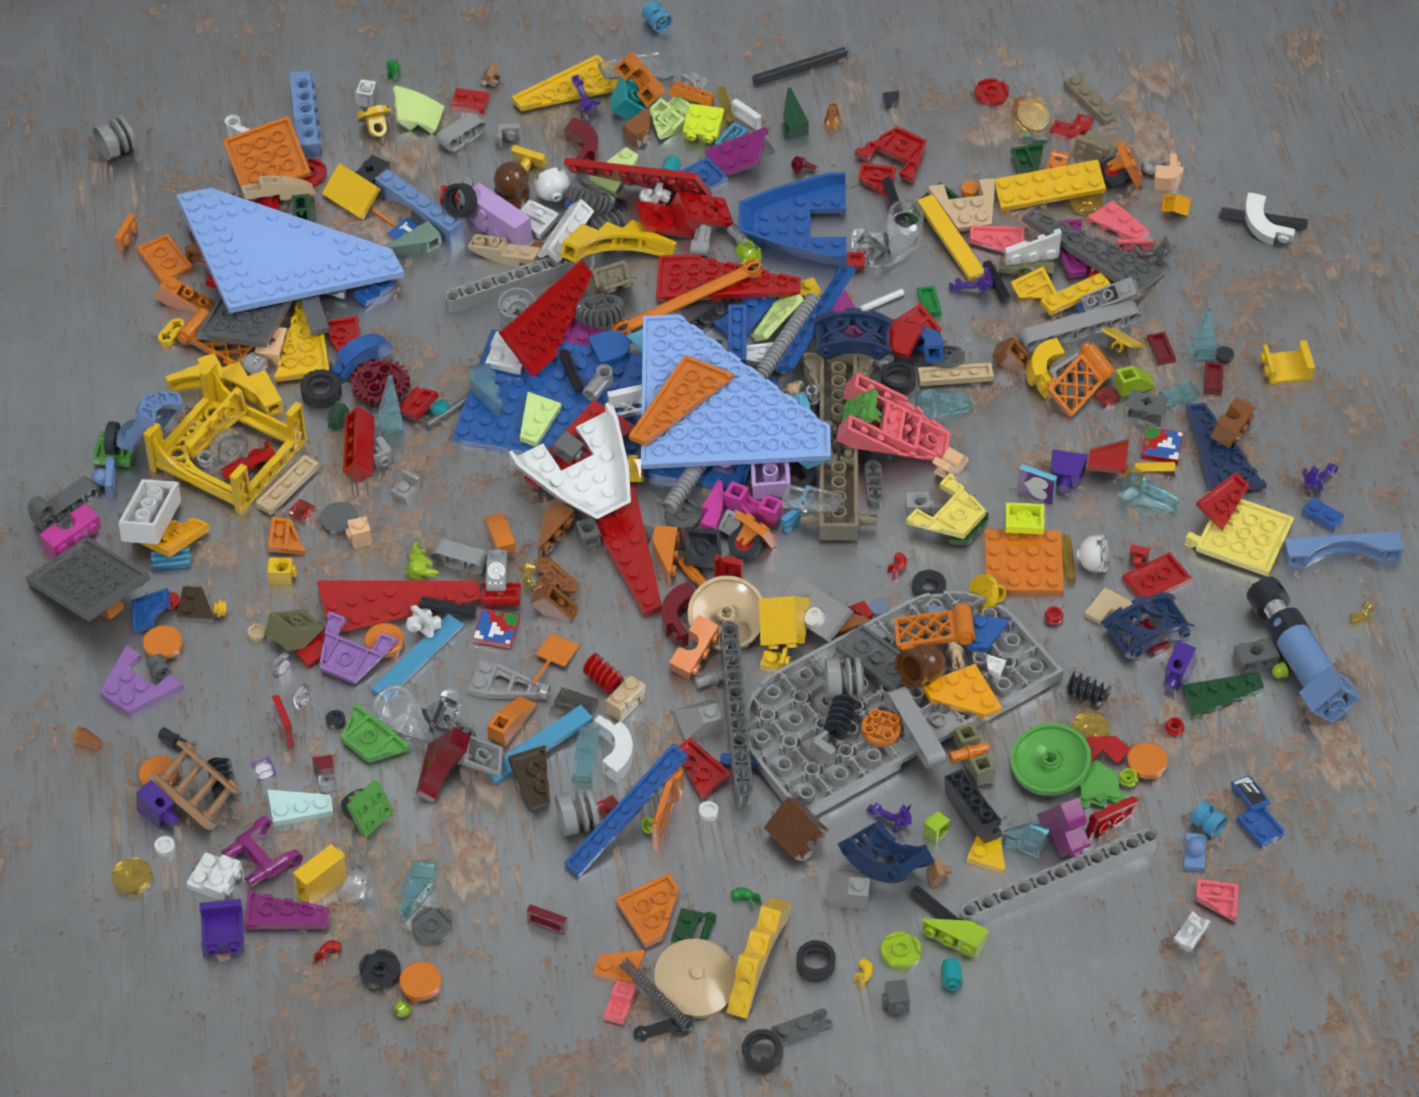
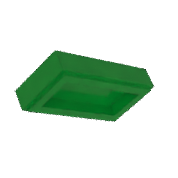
M935 286L917 288L916 292L919 303L924 306L932 317H941L942 311Z

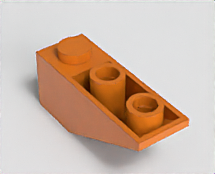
M166 274L153 296L169 307L194 313L199 308L210 311L214 303L210 298L169 274Z
M655 525L653 553L668 584H671L672 576H676L677 569L674 561L678 562L679 550H676L677 546L680 547L678 527Z
M519 696L500 709L487 725L488 740L506 747L537 704Z

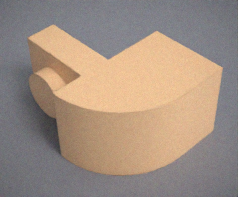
M1170 153L1169 166L1156 165L1154 190L1170 191L1181 185L1184 167H1180V161H1177V154Z
M948 447L942 459L934 458L932 463L937 466L934 473L944 479L951 473L956 479L963 471L969 458Z

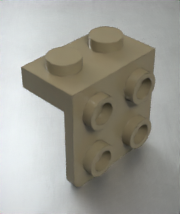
M1088 130L1084 136L1078 134L1075 138L1074 153L1091 160H1098L1102 164L1105 160L1112 157L1117 149L1115 143L1119 142V140L1094 130Z
M626 260L590 270L593 274L592 278L596 291H602V293L616 291L618 286L619 288L633 286V282L637 281V277H630Z

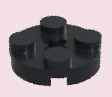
M385 949L375 950V953L370 955L369 953L366 954L359 964L361 981L373 989H391L401 975V965L397 956ZM380 966L384 967L383 972H377L375 969H379Z

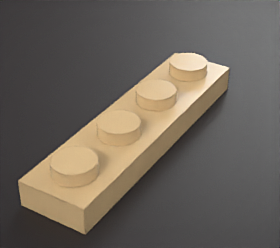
M991 362L962 364L951 368L935 366L918 368L920 386L989 382L994 380Z
M304 455L256 501V507L272 515L320 468L319 463Z

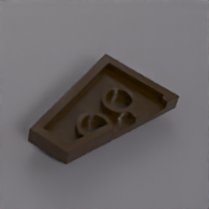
M546 745L508 757V762L530 812L547 807L550 804L545 755Z

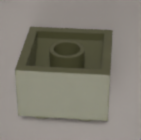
M301 609L271 612L265 634L272 638L274 642L283 646L285 650L293 652L297 649H304L323 630L324 625Z

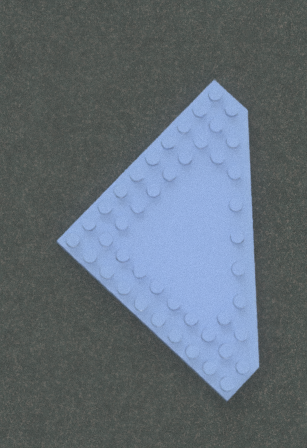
M213 188L177 194L178 204L229 313L404 277V271L391 248Z
M682 315L643 316L642 415L684 355L733 373L734 379L647 446L641 445V469L831 460V430L828 423L822 422L817 418L816 414L806 407L803 408L789 394H784L770 380H765L751 366H746L741 362L740 358L732 352L723 349L722 345L713 338L704 335L701 329L694 324L688 323Z

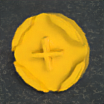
M378 105L369 107L367 112L361 110L356 116L359 122L367 123L368 131L373 137L379 138L386 133L385 117L389 116L392 112L390 106ZM375 124L381 126L382 131L380 133L374 130L373 126Z
M979 573L970 582V593L981 595L983 599L987 597L986 604H983L981 608H977L980 612L988 607L994 608L996 603H1001L1006 597L1005 586L997 583L990 574Z

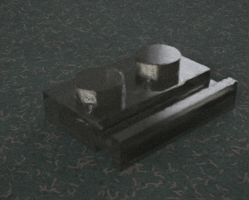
M562 687L554 700L553 706L550 708V712L563 717L582 705L592 716L598 705V699Z

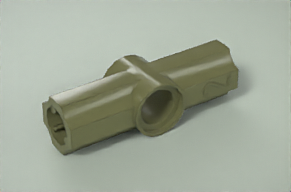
M1000 257L999 273L1018 274L1019 277H1022L1044 267L1048 276L1053 277L1054 262L1035 261L1006 265L1004 257Z

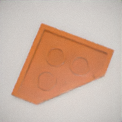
M670 873L615 898L616 905L644 948L664 939L679 894V887Z

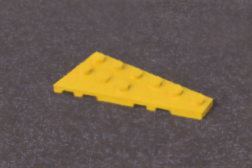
M597 54L511 96V99L520 111L581 99L577 88L572 83V76L578 74L579 79H583V88L587 97L613 92L620 77Z
M297 299L294 315L290 321L291 325L283 345L281 360L278 362L277 373L274 376L275 382L302 379L305 374L307 375L308 372L315 369L329 370L324 333L311 335L300 299Z

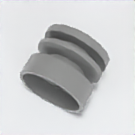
M122 115L116 117V119L109 120V126L104 122L93 127L96 144L108 161L120 156V150L123 153H127L129 150L137 148L132 128Z
M511 288L500 295L498 310L502 329L536 300L530 291L523 288Z
M846 657L845 667H841L839 658L825 659V683L828 700H832L834 696L842 694L844 690H846L847 695L852 697L853 690H855L856 698H862L864 670L860 657H854L853 666H851L850 658Z
M589 787L583 789V796L579 790H576L574 801L569 793L555 796L556 811L565 837L579 834V824H582L586 832L590 830L589 822L593 830L599 825L597 802Z

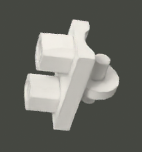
M657 183L653 192L651 189H644L640 192L639 198L644 202L665 205L670 199L671 191L662 189L663 183Z
M416 605L411 606L413 616L407 619V629L410 632L421 631L428 638L434 637V630L441 629V618L438 616L432 617L430 609H420Z
M1192 912L1175 936L1174 942L1179 944V948L1187 952L1192 951L1209 927L1211 921L1203 919Z

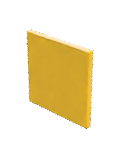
M1101 328V331L1116 339L1112 343L1111 348L1116 349L1119 344V353L1124 352L1126 345L1130 348H1145L1146 346L1117 328Z

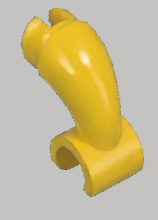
M862 958L858 962V967L862 969L863 973H856L854 975L853 983L861 981L859 984L860 989L866 986V981L873 974V965L866 958Z

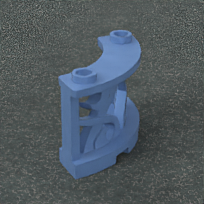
M160 390L159 393L152 391L146 394L136 407V419L127 421L118 431L117 446L121 449L134 451L136 442L148 427L153 426L157 422L161 424V429L163 430L176 411H180L183 407L180 393Z

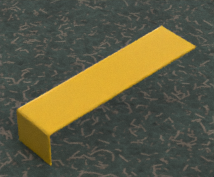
M1175 462L1135 463L1134 472L1174 471L1176 476L1177 467Z

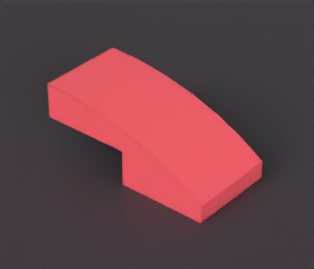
M620 980L616 981L611 992L610 1002L604 1012L603 1020L624 1025L636 993L637 985Z

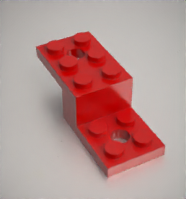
M678 191L670 206L637 201L635 205L643 231L691 238L699 224L725 228L732 227V224H734L725 198Z

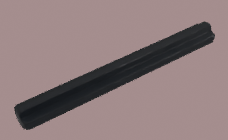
M1220 207V218L1246 221L1245 210ZM1264 213L1267 220L1275 225L1304 230L1307 228V219Z

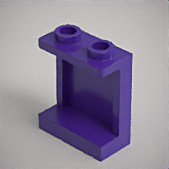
M241 899L199 903L203 956L245 952Z

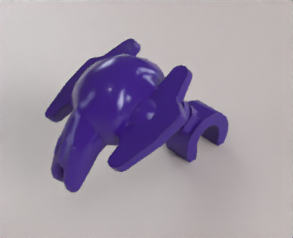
M578 74L572 76V83L577 88L582 100L581 105L576 107L575 110L592 114L597 108L596 105H600L602 102L601 100L587 99L588 97L583 88V79H579Z
M984 268L982 276L977 282L966 283L956 278V285L950 282L949 290L959 292L966 288H978L981 291L980 297H983L985 291L993 286V279L988 271L989 268Z
M1331 462L1321 473H1319V468H1316V465L1312 466L1310 472L1304 467L1302 475L1305 478L1306 487L1309 489L1317 488V492L1324 491L1325 485L1322 480L1328 476H1334L1340 468Z
M875 803L874 806L870 804L866 809V812L872 817L880 816L894 821L895 827L892 831L897 833L899 828H907L912 823V816L909 812L911 804L908 807L902 804V808L900 807V812L897 814L884 810L879 803Z

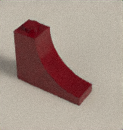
M453 727L427 746L415 794L431 803L437 799L441 785L448 772L457 760L467 752L470 735Z

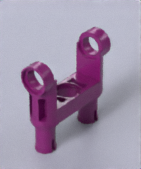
M266 815L258 818L253 827L238 836L233 844L221 850V854L231 858L241 852L245 853L258 867L257 870L244 877L250 888L264 879H271L288 867L290 869L297 867L303 860V855L295 849L292 851L288 850L272 861L259 847L256 841L267 835V832L273 825V822Z

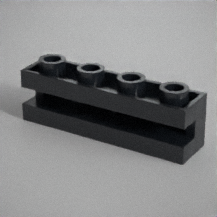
M961 769L944 776L946 795L981 841L985 844L1002 837V831L998 827L1001 826L1000 817L966 773Z

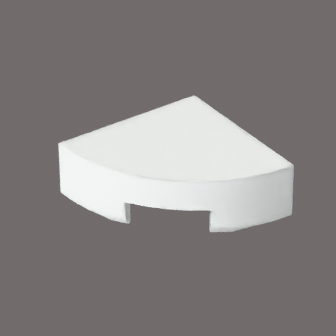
M987 655L986 666L988 671L994 677L1000 679L1006 665V660Z

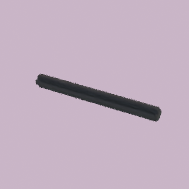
M841 47L754 74L752 80L755 85L847 57L848 51L846 47Z

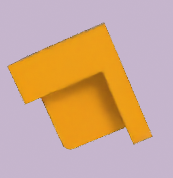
M1164 194L1161 212L1188 216L1191 199L1178 194Z

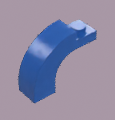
M923 327V331L914 349L925 353L926 362H943L945 358L943 337L937 331Z
M378 334L359 336L347 343L336 354L339 359L330 370L333 373L335 372L339 376L340 381L344 383L359 364L365 360L375 358L382 361L383 357L386 359L394 347L384 336Z

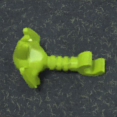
M750 240L745 241V246L743 241L739 242L736 254L741 261L740 264L744 265L748 259H758L761 262L760 248L756 249Z
M413 543L410 550L412 554L409 555V558L412 560L409 561V568L405 566L404 570L415 580H425L422 576L436 578L439 571L428 568V565L432 566L433 563L424 556L426 549H418L420 543Z

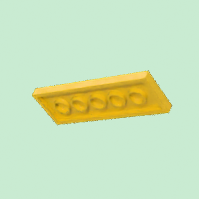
M1098 160L995 179V189L1001 212L1106 192Z

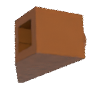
M557 500L544 514L538 543L539 557L548 554L554 544L560 541L564 534L573 528L576 522L575 510Z

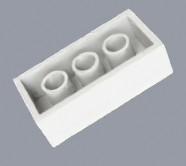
M141 480L118 522L121 541L159 544L181 502L179 482Z

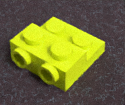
M690 104L688 115L685 118L683 137L690 141L716 142L721 131L724 108Z
M1006 503L1005 533L1044 534V504Z

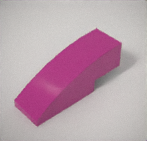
M720 480L717 481L702 505L701 529L711 528L714 531H718L717 528L724 512L723 485Z

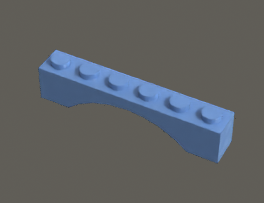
M385 170L375 178L376 186L381 188L378 195L388 202H399L413 209L426 222L429 221L441 233V239L449 245H453L464 236L463 222L460 219L449 215L443 207L390 170Z
M1399 531L1303 538L1293 537L1285 539L1283 547L1287 569L1304 568L1321 557L1336 553L1362 554L1380 562L1401 561L1404 550Z

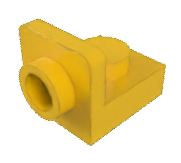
M783 648L782 653L765 650L760 663V670L775 672L790 664L788 648Z

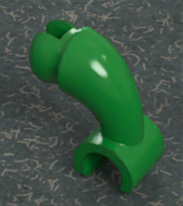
M389 59L386 63L387 68H390L387 70V79L393 77V81L396 82L398 80L397 75L400 72V65L396 60Z
M739 887L731 891V897L734 901H738L740 898H749L750 908L752 909L755 908V901L762 905L761 896L747 888Z

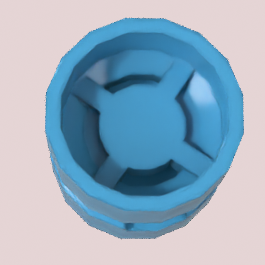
M651 1L642 9L643 18L656 32H663L671 26L672 16L658 1Z
M1203 800L1195 807L1189 820L1198 828L1203 827V831L1211 838H1215L1226 826L1228 816L1220 810L1215 811V807L1212 804Z

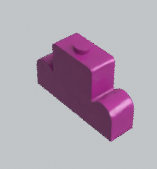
M1079 797L1037 814L1044 834L1049 839L1053 838L1060 857L1070 854L1071 858L1083 854L1082 849L1090 847V842L1083 827L1087 824V818Z

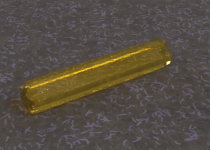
M723 85L717 88L721 108H724V122L728 127L734 122L727 88Z
M1063 534L1061 536L1065 580L1068 584L1075 583L1076 571L1071 536Z

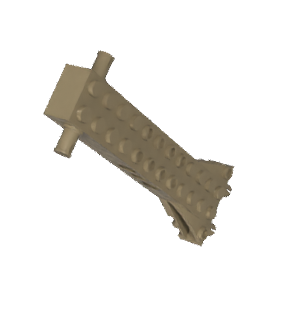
M804 352L801 357L802 370L810 388L812 389V385H816L818 388L820 420L830 425L831 460H826L820 464L818 514L801 513L800 525H818L819 540L858 541V527L860 525L877 526V514H860L858 512V449L836 441L838 427L842 423L845 402L848 401L843 398L845 385L856 373L871 379L875 369V358L863 354L849 353L837 355L826 360L815 352Z

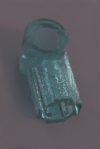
M1187 378L1181 380L1177 386L1160 390L1159 397L1168 399V406L1181 401L1192 403L1198 399L1199 393L1193 382Z

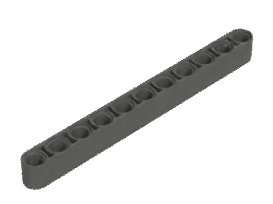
M727 621L721 625L720 650L733 800L737 806L747 807L752 800L753 782L739 628L736 623Z

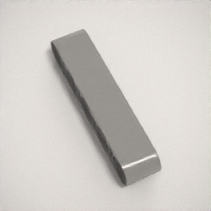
M903 686L885 694L886 701L893 714L900 716L902 729L924 766L929 769L947 761L945 751L908 689Z

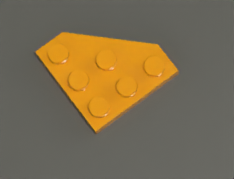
M189 518L188 522L177 523V520H171L159 544H140L170 558L209 532L210 525L197 518Z
M976 664L943 675L934 682H928L922 686L930 703L936 705L941 703L950 706L949 709L963 713L966 711L976 714V717L983 719L1002 712V706Z

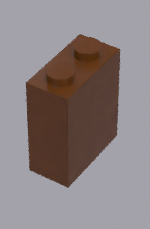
M792 797L785 799L764 826V829L794 860L801 861L811 857L815 847L825 839V834L829 831L798 798Z

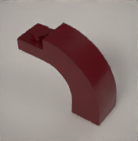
M572 117L565 127V141L577 144L582 148L575 159L598 161L599 142L596 131L585 121Z
M689 581L673 588L666 595L661 607V623L665 637L672 635L675 642L678 641L682 648L689 645V633L679 620V617L688 611L690 599L695 592Z

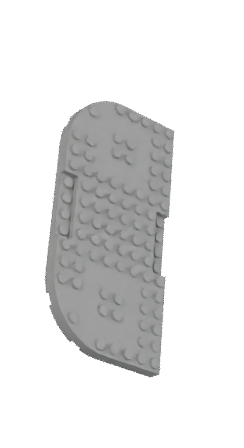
M945 590L943 593L932 595L926 593L916 596L863 624L897 649L894 618L925 614L931 603L946 610H952L957 604L965 603L971 607L972 615L1009 619V626L1000 633L999 639L992 644L987 653L967 651L968 645L960 644L963 648L964 668L976 664L1002 706L1001 713L1058 683L1063 678L1062 668L1009 610L999 604L995 605L994 608L988 607L980 612L977 608H981L983 604H986L987 597L983 599L981 595L956 590ZM940 618L938 621L944 624L947 620ZM925 620L921 621L919 624L925 626L929 622ZM907 623L898 624L903 629L909 626ZM933 625L930 630L936 632L940 627ZM914 627L910 633L916 635L920 630ZM855 629L770 674L760 683L756 691L751 694L746 704L750 757L756 762L758 771L783 802L787 797L798 798L815 816L900 770L901 764L918 755L902 728L899 739L889 746H875L864 739L861 725L870 710L876 708L893 713L885 696L890 690L865 672L862 698L857 699L855 690H853L852 698L856 701V705L854 706L855 712L847 732V738L837 740L829 736L828 743L832 744L836 749V762L829 766L812 754V741L816 735L824 732V724L826 723L832 700L827 699L825 659L839 658L841 667H845L846 658L835 651L836 646ZM944 630L940 635L947 636L951 633ZM924 633L920 638L928 639L930 635ZM905 636L900 642H908L911 638ZM948 643L934 645L938 647L945 658L946 666L942 676L957 671L952 668L951 657L947 653ZM987 655L1006 660V665L1000 679L994 677L988 671L986 666ZM922 686L914 689L907 688L940 743L954 735L955 727L972 722L975 727H978L1001 714L998 713L985 719L979 718L971 712L966 711L963 713L949 709L950 706L941 703L938 705L930 703ZM846 690L842 691V694L847 695Z

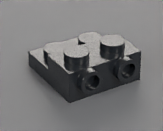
M688 526L684 527L679 533L680 551H683L684 565L714 568L716 554L722 557L720 531H714L711 528L695 529V527Z

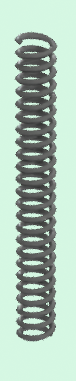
M625 958L621 962V965H619L621 969L639 987H642V990H645L683 1030L692 1028L694 1022H692L689 1028H684L691 1023V1019L685 1017L683 1011L677 1009V1006H674V1003L671 1000L669 1001V998H666V995L663 992L661 993V990H658V987H655L656 985L650 982V979H647V976L642 974V971H639V968L637 969V966H634V963H631L629 958Z

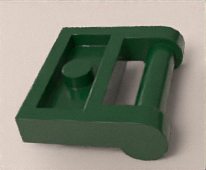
M681 908L670 945L681 940L694 939L699 922L704 923L699 939L708 940L712 924L715 923L717 915L712 912L703 913Z

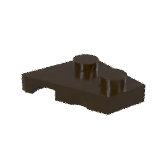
M183 586L176 616L177 621L214 624V616L202 587Z

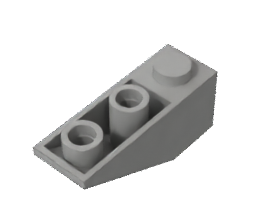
M1129 277L1080 297L1085 312L1120 302L1135 300L1142 296L1136 280Z

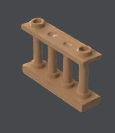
M178 741L176 744L183 750L164 773L152 772L148 779L152 780L205 829L213 831L217 826L213 821V815L231 793L241 796L243 793L238 789L240 786L234 780H227L195 752L197 748L189 741L186 743ZM190 755L197 763L180 784L174 787L170 783V777L187 756ZM204 767L212 775L195 796L188 799L184 796V790ZM216 781H220L226 788L207 811H201L198 808L199 802Z

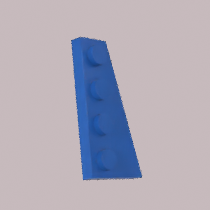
M779 297L748 298L740 304L747 305V337L752 333V329L756 325L758 326L761 318L766 315L773 303L779 300ZM728 313L714 322V328L727 338Z

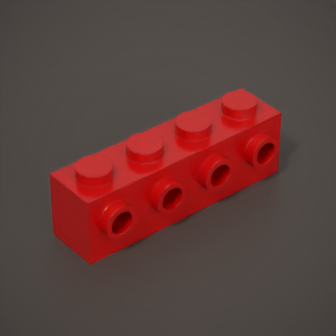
M357 406L345 415L343 473L358 482H362L373 473L375 416Z

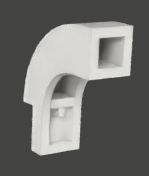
M1249 192L1246 201L1245 219L1253 235L1269 245H1273L1275 239L1282 243H1292L1295 229L1278 226L1268 221L1263 211L1266 196Z
M599 715L594 720L595 732L614 746V750L602 761L603 773L616 783H619L632 766V737L627 727L621 721L613 725L610 720L604 719Z

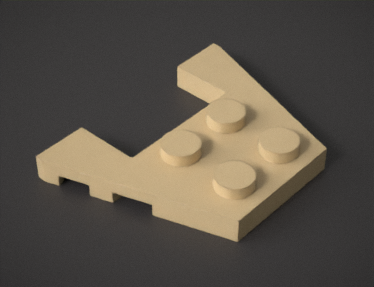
M994 178L979 180L978 186L981 196L948 199L944 184L928 186V193L934 195L958 232L969 231L971 225H992Z

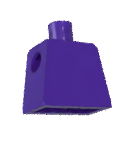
M1052 449L1051 474L1057 476L1056 485L1060 492L1067 493L1069 488H1078L1086 470L1088 454Z
M1181 641L1177 642L1165 668L1166 682L1164 688L1174 691L1176 686L1182 688L1183 684L1186 683L1195 667L1196 647Z
M152 780L136 792L137 811L157 827L167 823L172 828L179 822L180 819L174 814V802Z

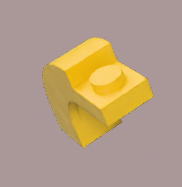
M1057 338L1041 343L1035 349L1026 367V377L1029 385H1037L1038 391L1044 399L1051 398V395L1046 391L1048 388L1046 384L1051 380L1047 366L1065 354Z

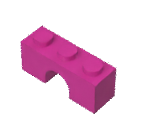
M732 481L723 494L724 509L731 511L736 509L744 514L748 512L755 518V521L762 522L770 527L775 528L783 516V500L766 494L762 501H758L750 495L749 487Z
M86 504L70 513L72 528L64 530L54 524L39 534L42 547L54 558L84 537H89L102 528L99 516Z

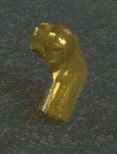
M1370 602L1363 603L1359 613L1349 615L1350 622L1358 623L1370 620L1374 612V605Z

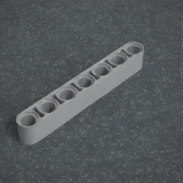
M1128 300L1025 328L1019 333V338L1026 351L1033 352L1041 343L1050 339L1057 338L1060 344L1103 333L1101 328L1118 329L1136 324L1142 319V314L1133 300Z

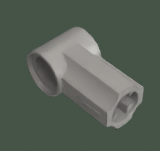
M706 224L698 225L695 230L694 239L691 240L690 254L709 257L711 227Z
M603 364L598 366L595 376L584 388L583 395L588 400L597 401L605 389L613 385V372L609 365Z

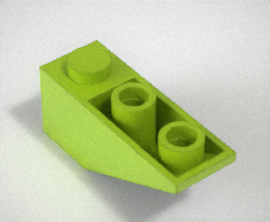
M923 918L921 932L927 937L935 938L945 946L953 947L963 955L974 959L977 958L988 941L989 930L967 920Z

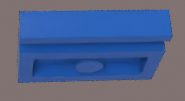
M1265 807L1255 811L1249 809L1237 816V822L1260 849L1275 842L1279 837L1285 836V830Z

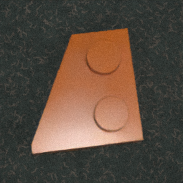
M272 517L268 551L304 556L305 547L299 541L300 537L297 531L294 530L292 520Z

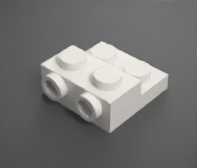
M496 331L485 366L521 375L524 368L498 334L499 331Z
M205 852L188 879L186 887L222 901L227 895L231 894L235 881L239 880L242 876L243 868L241 861L223 854L219 858Z

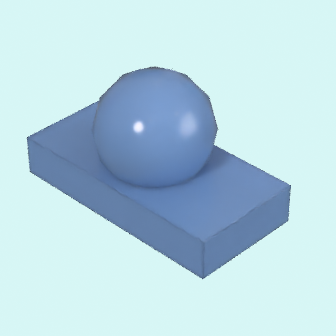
M113 457L106 458V470L100 468L92 474V481L99 487H105L107 498H114L116 465Z
M1186 832L1183 870L1204 872L1207 835Z

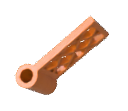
M199 308L177 332L180 343L183 345L193 344L209 354L214 353L218 359L223 361L225 366L239 361L241 363L243 357L246 354L252 353L256 348L255 346L241 348L237 344L238 349L228 350L227 345H231V343L200 342L197 332L209 314V311L204 308ZM224 346L225 351L218 352L214 350V347ZM239 354L240 357L237 361L229 358V355Z
M1084 342L1079 347L1080 351L1075 359L1057 378L1052 377L1046 384L1048 386L1046 391L1068 417H1072L1098 387L1116 371L1093 342ZM1079 361L1084 365V372L1077 371V363ZM1068 373L1073 374V383H1066V375ZM1077 374L1084 375V384H1078ZM1089 375L1093 376L1097 381L1094 385H1089ZM1056 385L1062 386V395H1058L1054 391ZM1066 386L1073 387V396H1067ZM1078 387L1084 388L1083 397H1078ZM1067 399H1073V408L1071 410L1067 406Z
M965 603L957 604L952 610L894 618L897 650L913 649L921 644L936 645L956 641L961 645H968L975 640L972 609ZM949 617L944 624L938 621L940 618ZM925 620L929 622L925 626L919 624L921 621ZM904 623L909 624V626L906 629H903L898 625ZM933 625L940 627L936 632L930 630ZM914 627L920 630L916 635L910 633ZM944 630L951 633L949 636H941L940 634ZM924 633L930 635L928 639L920 638ZM905 636L911 638L908 642H900Z
M682 766L663 786V794L652 824V850H659L673 804L683 797Z

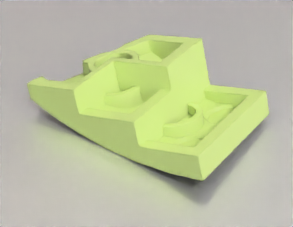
M394 86L392 92H395L396 99L394 102L396 121L410 131L415 126L420 125L433 134L437 129L444 106L419 92Z
M680 96L673 97L668 103L660 98L649 108L653 124L660 139L670 137L684 128L690 103Z

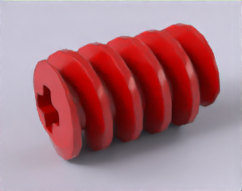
M598 653L592 654L583 666V673L610 695L626 680L625 676H621V673L616 671L615 667H610V663L605 662V659L600 657Z

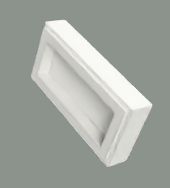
M737 98L732 101V114L754 130L761 128L760 114Z

